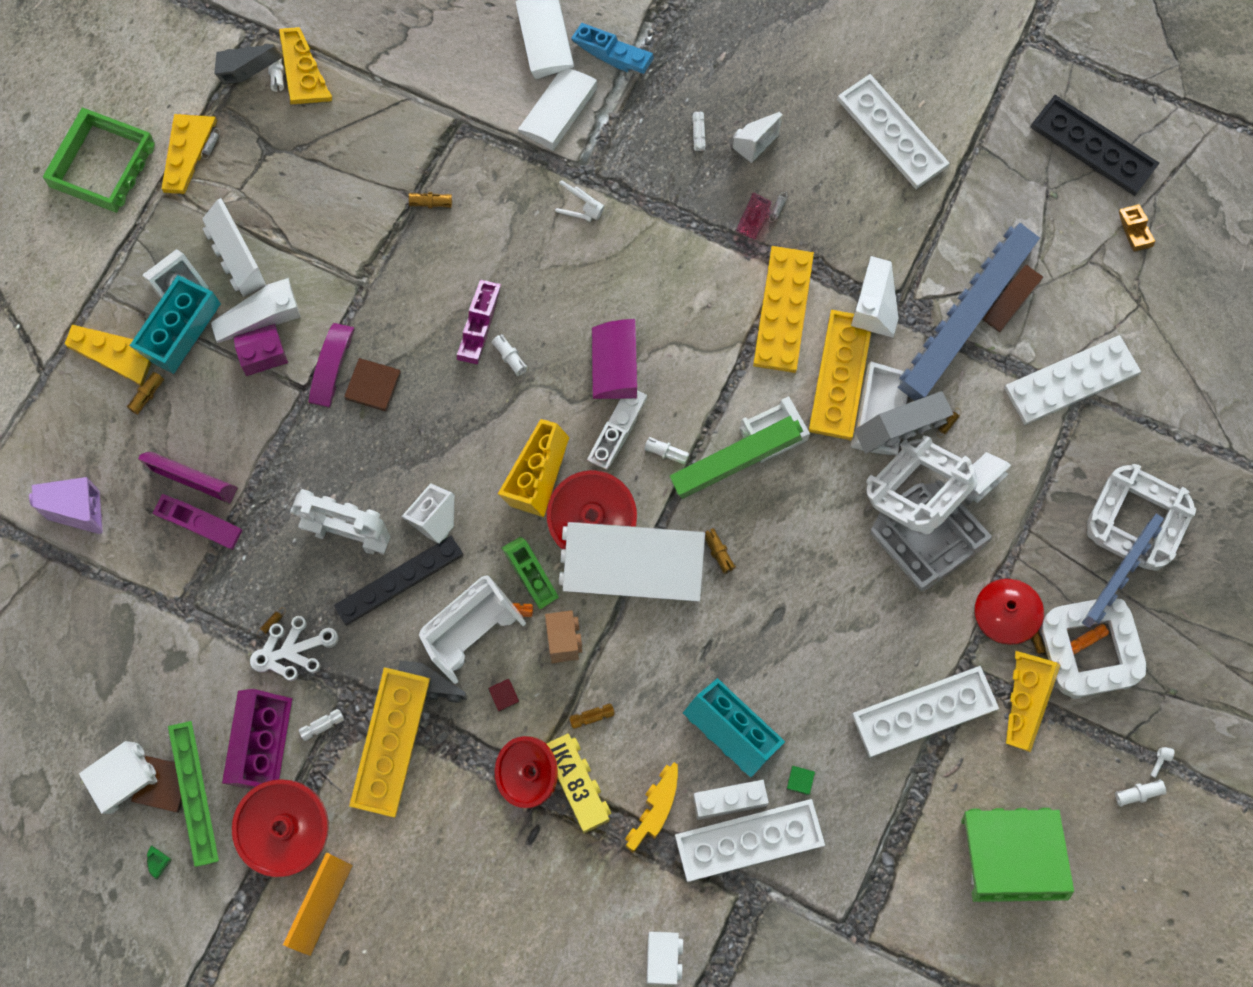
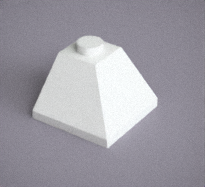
M778 112L751 122L743 129H738L733 136V149L752 163L779 136L783 114Z
M430 483L401 517L427 538L440 543L454 527L455 495Z

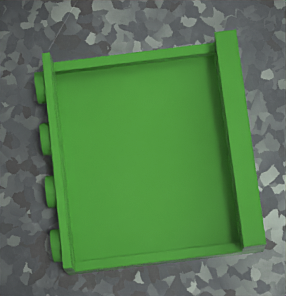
M974 808L965 811L961 824H965L974 882V888L971 892L973 902L1069 901L1074 893L1060 810H1051V808H1040L1038 810L1018 808L1005 811L1002 808H996L991 811H981Z

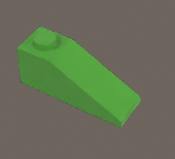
M520 536L501 548L539 609L559 598L525 539Z

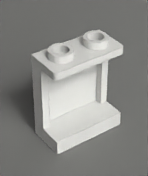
M789 396L782 399L780 405L750 419L745 417L741 421L739 430L743 438L790 415L793 421H799L804 431L800 433L803 440L761 460V463L808 441L810 433Z
M123 742L79 773L101 814H113L119 809L118 805L146 785L157 782L155 777L156 771L150 763L146 762L143 756L145 754L144 750L138 743Z

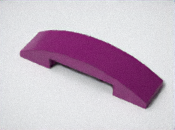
M333 323L330 327L316 364L309 394V403L328 408L331 407L336 391L335 383L346 348L349 349L355 330L354 327Z

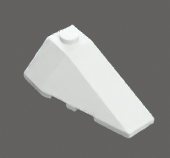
M871 256L851 326L893 338L898 322V310L892 263Z
M289 278L266 285L212 321L211 325L216 342L220 343L272 324L278 325L300 318Z

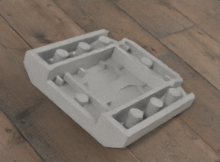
M941 480L925 485L924 483L916 484L901 496L917 505L920 503L926 505L945 484ZM962 503L930 534L911 530L881 512L870 532L921 592L931 588L980 552L992 540L989 532Z

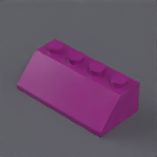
M257 689L238 690L222 784L253 789L264 782L279 780L292 698Z

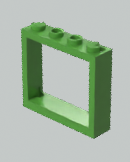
M82 107L45 171L43 179L50 188L117 213L119 208L124 205L129 190L134 187L139 172L144 169L147 157L154 151L155 142L149 132ZM92 126L139 143L110 198L62 180Z

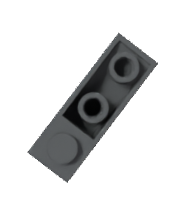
M274 44L216 52L214 74L223 84L243 82L280 60L283 55Z
M399 661V671L431 678L426 699L437 700L438 697L447 698V701L460 703L461 699L467 700V695L463 690L425 664Z

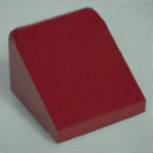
M506 679L488 688L498 712L519 703L510 679Z

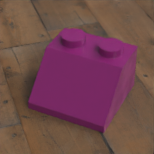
M276 324L234 337L237 356L246 377L288 363Z

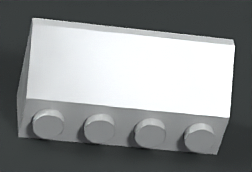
M221 198L218 199L203 217L206 227L202 229L208 240L213 239L215 244L211 246L216 256H222L224 261L220 263L225 273H231L233 278L230 279V282L235 292L240 290L244 297L265 287L266 284Z

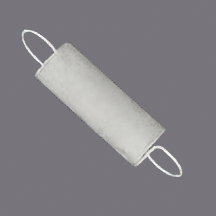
M214 131L211 133L202 150L208 156L219 138L217 133H214Z
M778 196L770 214L775 220L778 218L786 201V198L783 196Z

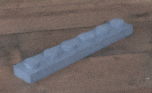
M1156 513L1147 523L1081 622L1083 625L1090 628L1095 622L1099 624L1106 615V612L1103 611L1106 605L1110 607L1118 597L1115 594L1118 588L1122 589L1129 580L1126 575L1129 571L1134 572L1140 563L1138 560L1140 554L1144 556L1151 547V544L1148 543L1151 537L1155 539L1161 532L1162 527L1159 525L1163 521V517Z

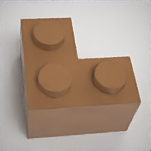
M572 610L545 614L551 664L579 660L578 653L583 652L581 634H576V631L579 630L578 617H573Z

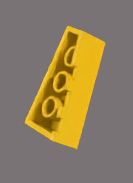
M540 419L499 490L498 495L510 507L544 517L569 440V436L557 423Z

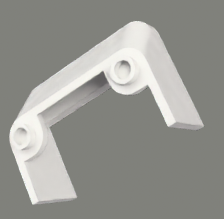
M483 576L424 625L420 630L419 637L431 660L456 684L459 681L453 671L463 666L465 659L463 651L497 622L501 626L511 625L516 619L522 626L526 622L496 583L489 576Z

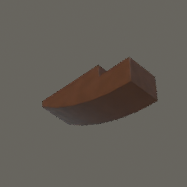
M1026 264L983 318V321L1000 333L1037 288L1043 276Z

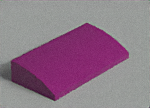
M635 319L610 321L592 327L593 399L637 398Z
M145 452L138 458L151 472L229 504L238 489L232 484L154 452Z

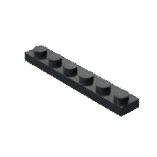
M450 535L440 543L435 544L336 603L334 607L347 626L464 555L452 535Z

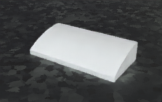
M559 0L515 1L530 70L534 78L539 79L573 68V58Z
M573 69L559 72L521 124L518 132L554 151L597 90V80Z
M870 362L865 366L854 429L878 414L906 404L907 395L897 388L901 382L899 377L904 371ZM854 432L851 448L863 450ZM900 441L891 446L885 445L871 452L897 455Z

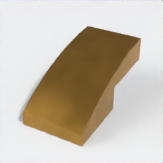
M1135 205L1120 209L1119 215L1132 250L1135 252L1154 247L1155 240L1146 226L1148 219L1141 206Z

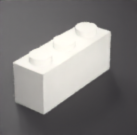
M764 780L693 794L697 820L766 807L769 803Z

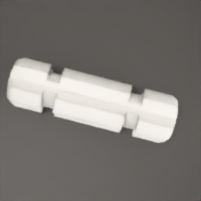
M703 112L693 113L695 151L705 150Z
M336 709L330 712L329 716L325 715L310 723V726L306 725L300 728L299 734L304 741H307L314 734L318 735L333 727L332 724H339L344 720L341 711Z

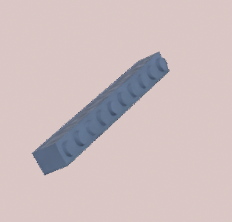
M1019 223L1014 228L1010 226L1003 235L1005 240L1002 243L999 241L991 251L994 253L992 258L988 257L980 266L983 269L981 273H976L969 281L971 284L968 290L965 288L957 299L960 301L957 306L953 304L946 313L948 316L946 321L942 320L934 329L937 332L935 336H930L923 344L925 349L922 354L918 352L912 359L911 363L914 365L910 370L907 368L899 377L901 382L897 388L914 401L927 396L1040 239L1022 223Z

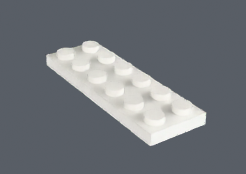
M871 74L838 95L837 100L915 189H918L948 168L950 163Z
M1118 335L1005 385L1004 389L1024 425H1027L1139 375L1141 370L1123 339Z
M981 666L854 712L852 717L867 754L871 758L997 711L999 707Z
M812 799L675 834L687 882L825 846Z

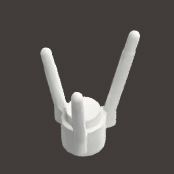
M562 180L559 182L560 185L586 202L583 207V211L586 213L582 214L556 208L555 212L582 218L591 222L592 218L595 220L599 219L605 205L594 200L580 188H573Z

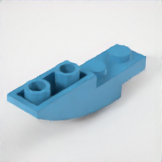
M584 23L580 24L571 38L574 43L591 55L627 73L632 69L644 74L654 59L653 53L618 41L616 35Z

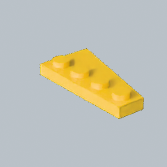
M300 27L280 28L279 35L290 105L332 101V95L325 85L326 82L318 70L317 63L311 55L310 48Z
M174 114L162 183L163 193L185 194L195 172L196 163L201 159L205 143H207L210 132L217 123L216 117Z
M71 325L65 341L67 348L100 363L103 367L117 372L122 377L134 381L141 387L145 382L151 365L148 359L129 346L133 339Z
M1015 651L1016 668L1013 671L1014 688L1013 693H1011L1010 702H1012L1011 714H1009L1006 744L1031 752L1061 665L1054 661Z

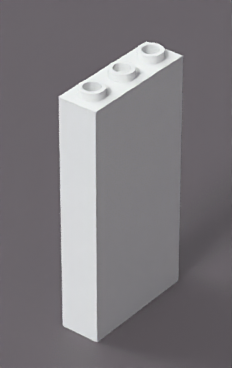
M568 522L567 527L563 526L562 540H566V549L561 550V563H565L564 572H560L559 585L563 586V591L700 601L705 532Z

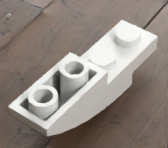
M637 390V398L620 399L609 422H606L588 456V462L608 470L636 423L637 416L647 399L646 394Z

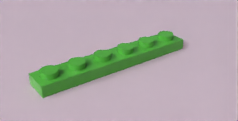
M192 721L170 725L168 730L194 866L198 867L219 862Z

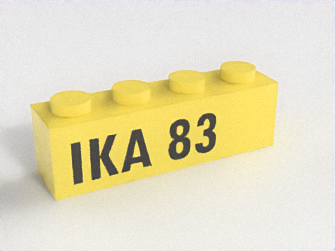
M568 733L547 743L557 761L559 783L583 834L609 822L608 815L611 814V811L606 801L601 803L598 796L601 790L596 780L591 781L588 775L591 769L586 759L581 760L578 754L581 748L576 738L571 739Z

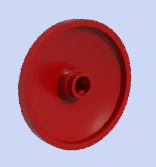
M597 470L575 473L563 480L550 497L547 506V524L550 534L561 549H566V540H562L563 526L567 527L568 522L636 527L637 508L633 495L621 480L609 473Z
M286 779L267 781L250 790L238 804L232 821V839L240 858L254 871L271 877L290 876L308 868L322 853L329 832L327 811L319 796L306 785Z

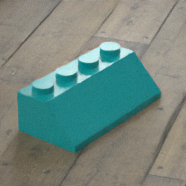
M177 275L129 346L156 366L174 374L221 303L212 291Z
M718 678L702 690L683 712L692 724L696 725L709 740L713 741L726 756L731 758L750 777L756 774L785 743L774 730Z

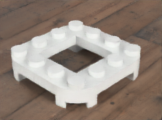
M923 436V439H916L910 442L904 440L900 444L902 450L876 477L869 476L867 479V495L876 510L911 530L930 534L972 492L978 483V479L971 460L967 456L960 458L933 444L930 437ZM920 464L950 479L926 505L923 503L917 505L895 493V490Z
M1137 464L1119 467L1108 477L1088 518L1087 536L1100 547L1125 558L1137 537L1113 526L1127 492L1130 491L1168 510L1161 525V532L1155 538L1144 556L1140 554L1138 557L1140 561L1138 566L1157 571L1175 558L1191 519L1195 516L1196 508H1194V503L1186 488L1178 489L1140 470L1141 466Z
M301 489L300 493L296 495L290 514L301 517L298 527L301 530L316 533L315 537L324 539L327 531L363 542L362 547L365 553L374 554L375 551L383 555L385 553L390 535L383 520L379 519L380 514L376 511L367 510L364 512L358 510V507L353 504H338L336 500L327 496L322 498L315 497L312 492Z
M1097 599L1056 607L1044 617L1039 634L1043 637L1048 659L1061 665L1054 687L1071 697V699H1080L1084 696L1120 689L1126 690L1137 684L1145 676V657L1132 613L1124 600L1116 599L1110 607L1106 605L1103 610L1106 612V615L1100 622L1109 624L1120 665L1078 672L1067 630L1085 626L1081 622Z

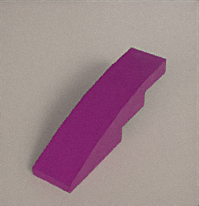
M480 279L469 308V317L463 330V339L457 352V360L478 365L496 308L501 284Z

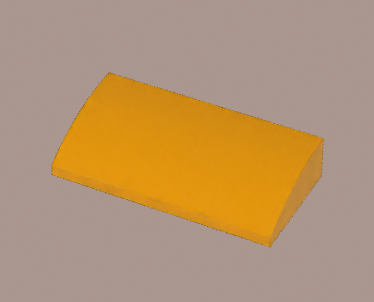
M326 852L283 943L284 946L311 956L353 865Z

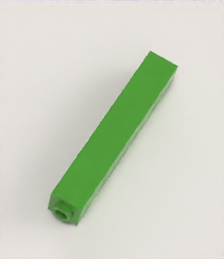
M790 415L670 475V478L678 495L684 499L803 440L800 433L804 431L799 421H793Z

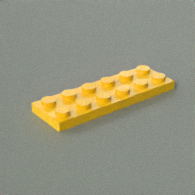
M776 246L771 247L753 362L754 367L796 373L814 252Z
M832 309L830 311L808 430L811 433L852 440L871 336V331L851 326L854 317L853 313Z
M384 667L349 807L394 818L397 816L431 678Z

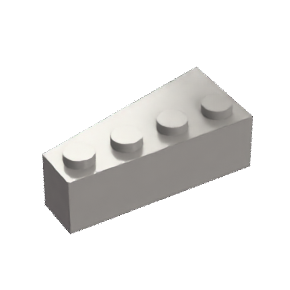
M943 391L878 414L854 429V432L866 454L885 445L891 446L896 444L902 438L907 440L915 436L917 432L919 434L931 430L933 425L935 428L943 426L947 423L946 419L954 414Z

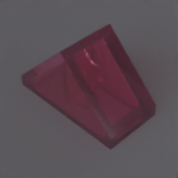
M753 192L736 231L755 240L770 216L772 201Z

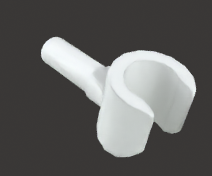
M1167 747L1158 749V759L1150 774L1152 777L1156 778L1164 760L1172 761L1174 757L1173 749Z

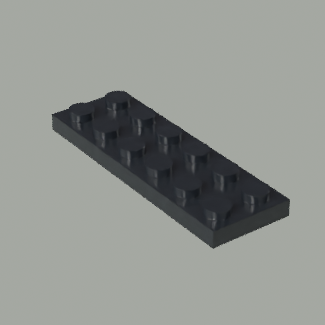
M1057 95L1051 98L1030 126V128L1133 196H1136L1159 165L1158 161Z

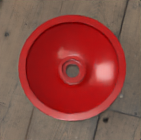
M1000 579L989 583L981 590L975 602L974 614L979 628L987 637L998 643L1014 645L1028 641L1039 631L1044 619V607L1038 593L1028 584L1016 579ZM1011 603L1015 608L1009 609L1007 604Z
M531 736L517 737L506 743L499 752L495 763V781L504 799L516 807L532 808L544 803L553 793L558 778V766L549 746L542 740Z

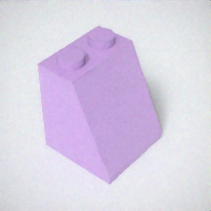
M87 477L32 485V493L29 494L30 504L47 520L97 534L103 533L100 491Z

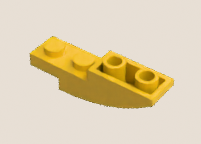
M673 762L671 767L668 765L664 767L659 775L662 778L657 786L652 784L645 794L648 797L646 804L652 807L651 811L649 809L644 811L639 819L642 822L637 830L632 828L625 838L628 841L626 848L633 853L647 834L656 839L669 815L678 779V764Z

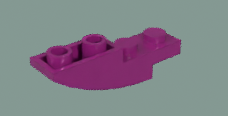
M165 494L161 495L152 513L157 517L231 550L234 549L243 531L235 525Z

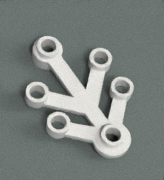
M296 616L292 619L291 624L293 627L281 649L273 651L278 639L284 636L285 630L280 624H273L269 629L270 636L264 648L252 654L250 664L257 672L272 670L284 676L286 680L294 681L298 677V671L293 666L284 667L275 661L285 658L306 668L310 673H317L320 670L318 660L315 658L308 659L297 653L320 645L326 648L334 647L338 643V634L332 628H325L320 632L319 636L295 644L300 632L307 625L306 620L302 616ZM298 620L303 621V624L300 627L295 626V623ZM275 628H281V632L278 635L273 634ZM331 633V639L324 640L325 634ZM260 657H265L263 664L258 663ZM312 662H316V668L312 670L309 669V664ZM289 670H294L292 677H287Z

